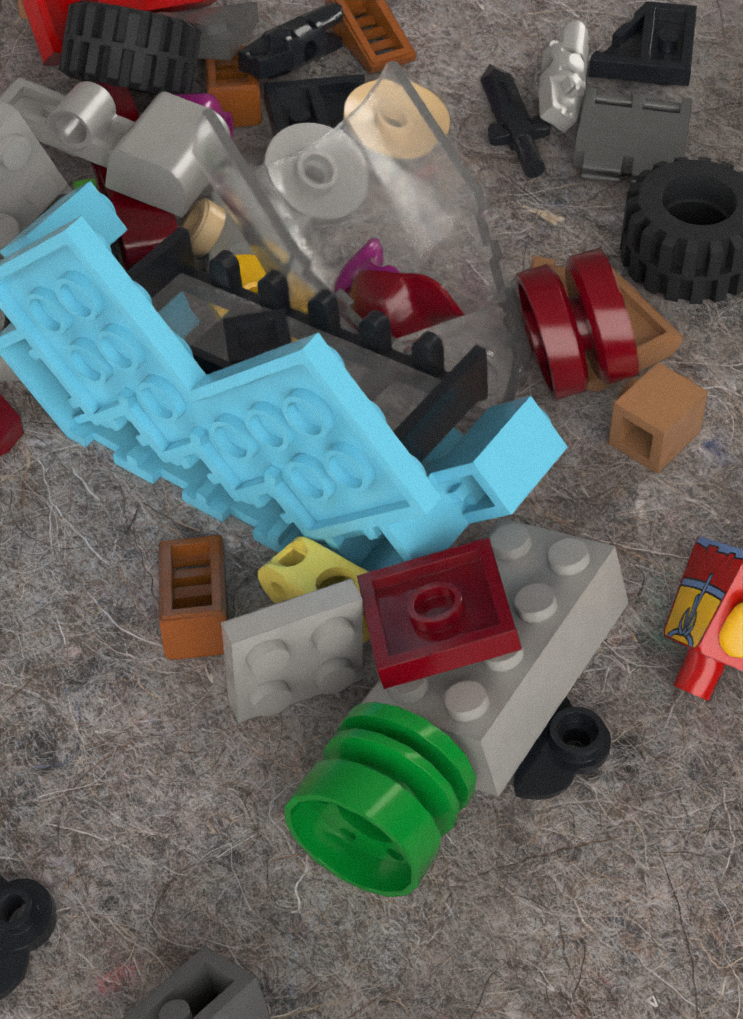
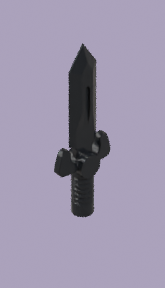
M489 64L480 79L498 124H490L488 127L489 143L494 146L509 144V148L516 152L525 175L530 178L538 177L544 172L545 165L534 140L550 135L551 126L541 119L540 116L533 117L532 125L529 122L531 120L512 75Z

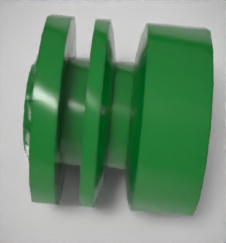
M374 701L357 704L346 714L338 726L335 735L323 748V760L317 761L307 772L285 805V823L295 841L315 862L337 878L366 892L386 897L407 896L422 881L440 851L441 837L455 826L459 819V812L467 806L475 793L476 774L468 757L446 733L425 718L395 705Z

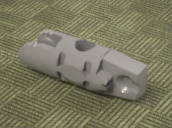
M577 19L565 23L561 29L559 42L552 39L545 44L538 86L540 118L547 123L553 124L564 133L577 121L585 96L589 36L586 25Z

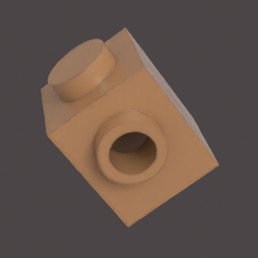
M657 362L640 379L632 378L619 393L617 400L613 404L608 444L658 474L701 432L708 391L695 384L691 379L681 376Z

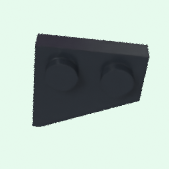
M646 1L634 13V17L630 22L624 23L613 33L612 45L603 53L596 50L591 55L589 77L649 82L662 86H689L697 6Z
M364 74L264 83V102L273 136L288 126L306 122L329 126L347 136L348 130L343 118L345 102L354 89L365 83Z

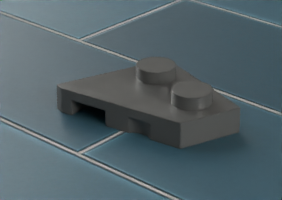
M246 2L178 13H157L188 21L202 31L197 59L232 60L259 22L257 2Z

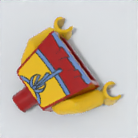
M698 536L666 621L664 637L688 647L672 685L707 701H711L726 664L743 671V549Z

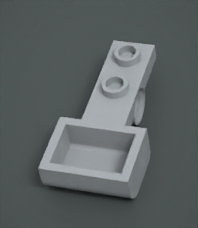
M18 77L0 96L1 101L18 110L39 142L62 150L71 156L80 157L107 168L106 188L180 217L185 215L228 158L231 136L225 120L212 109L168 92H160L135 122L118 116L116 114L115 102L109 92L102 86L89 81L76 84L67 95Z

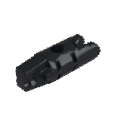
M333 2L327 3L264 32L260 38L239 50L238 69L244 73H250L253 77L259 79H274L342 48L343 38H341V35L325 31L342 22V5Z

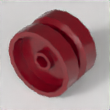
M600 247L568 258L565 267L568 296L560 277L548 264L531 268L515 275L522 309L521 316L528 344L535 363L539 366L544 382L554 401L586 391L589 375L585 352L594 373L606 385L639 375L636 343L628 312L614 271Z

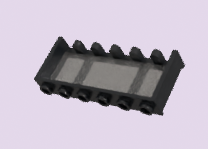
M180 226L127 271L131 279L148 292L152 299L153 307L173 333L179 335L187 342L192 350L193 358L206 375L234 365L228 359L223 326L224 318L285 308L291 342L319 333L327 345L335 349L341 356L346 370L367 398L381 409L386 418V423L407 451L420 462L431 453L478 401L488 398L487 349L475 345L450 372L445 371L443 342L433 332H424L412 344L411 357L392 349L390 321L381 311L372 310L359 323V335L341 328L338 300L328 290H320L308 301V314L291 308L288 281L276 269H271L258 281V294L242 288L238 259L228 250L220 251L209 261L210 274L196 269L189 230Z

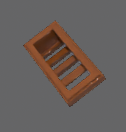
M325 0V4L333 2L342 5L343 20L331 29L339 36L341 35V38H343L342 42L369 74L416 60L417 54L385 0ZM362 14L364 15V17H361V18H357V19L354 18V16H358V15H362ZM371 25L374 27L364 31L361 30V28ZM378 37H382L384 39L374 43L368 42V40ZM392 48L393 50L380 55L375 54V52Z
M239 50L232 60L205 59L206 93L212 94L219 100L223 112H230L234 127L259 125L262 122L259 80L250 73H244L238 69Z
M211 535L159 542V625L166 658L177 660L223 655L221 622L229 620L223 536ZM210 564L208 567L174 570V568Z

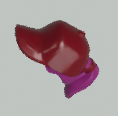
M374 237L370 238L344 265L335 282L334 295L338 300V304L349 311L350 320L358 332L359 323L372 310L381 311L387 316L391 327L392 349L409 350L412 344L424 332H434L443 325L465 321L466 314L458 307L448 291L433 278L418 273H401L392 265L383 266V248L380 241Z

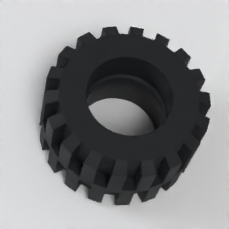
M92 1L69 4L59 70L73 79L127 87L130 91L158 95L160 92L171 94L191 93L202 31L188 21L144 10Z
M687 157L674 158L672 163L661 161L653 164L652 171L643 170L637 175L636 183H631L627 192L620 244L623 267L629 268L628 275L634 282H644V289L653 295L662 293L666 295V300L678 302V299L689 300L690 304H702L703 300L707 299L716 303L726 300L727 293L736 296L743 292V171L738 172L734 170V165L724 161L720 164L711 162V158L699 157L698 160H689Z

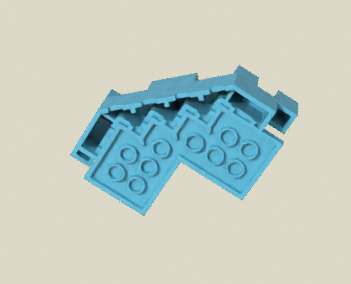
M91 181L59 199L0 250V253L4 256V259L0 260V309L11 321L0 332V356L66 437L84 447H87L93 440L115 451L113 454L115 464L151 484H154L162 477L184 489L182 491V500L221 522H224L232 515L255 528L253 530V540L277 553L281 552L296 537L304 536L370 572L446 550L469 524L512 515L568 448L553 427L548 415L530 395L489 407L465 435L454 427L431 453L420 462L407 451L386 423V418L381 409L367 398L346 370L341 356L335 349L327 345L319 333L206 375L193 358L192 350L185 341L201 323L189 309V304L183 294L159 314L153 307L152 299L148 292L140 284L133 281L111 253L110 245L128 229L116 215L112 202L100 193Z

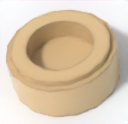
M207 198L198 200L193 204L181 224L182 228L189 230L192 252L198 258L205 256L215 245L226 219V210Z

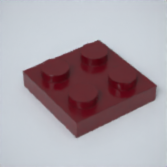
M489 537L357 575L376 668L384 689L522 650Z

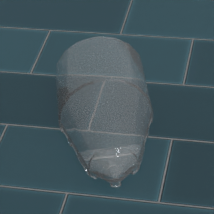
M396 60L386 63L379 79L362 103L333 130L300 151L265 165L249 167L214 110L210 108L201 112L195 128L192 153L266 274L271 269H276L286 277L289 286L291 308L308 314V301L320 290H328L338 300L341 328L359 335V323L363 319L351 309L355 301L341 288L334 293V287L344 265L370 238H377L383 248V266L392 265L401 273H418L433 278L448 291L458 307L466 314L397 339L391 336L392 349L412 357V344L424 332H433L443 342L445 371L448 372L475 345L487 349L488 398L478 401L460 420L461 422L476 423L489 407L515 400L521 376L529 362L531 349L513 288L505 287L498 262L503 255L499 241L491 239L485 215L489 208L485 194ZM396 382L390 387L392 391L414 408L427 396Z

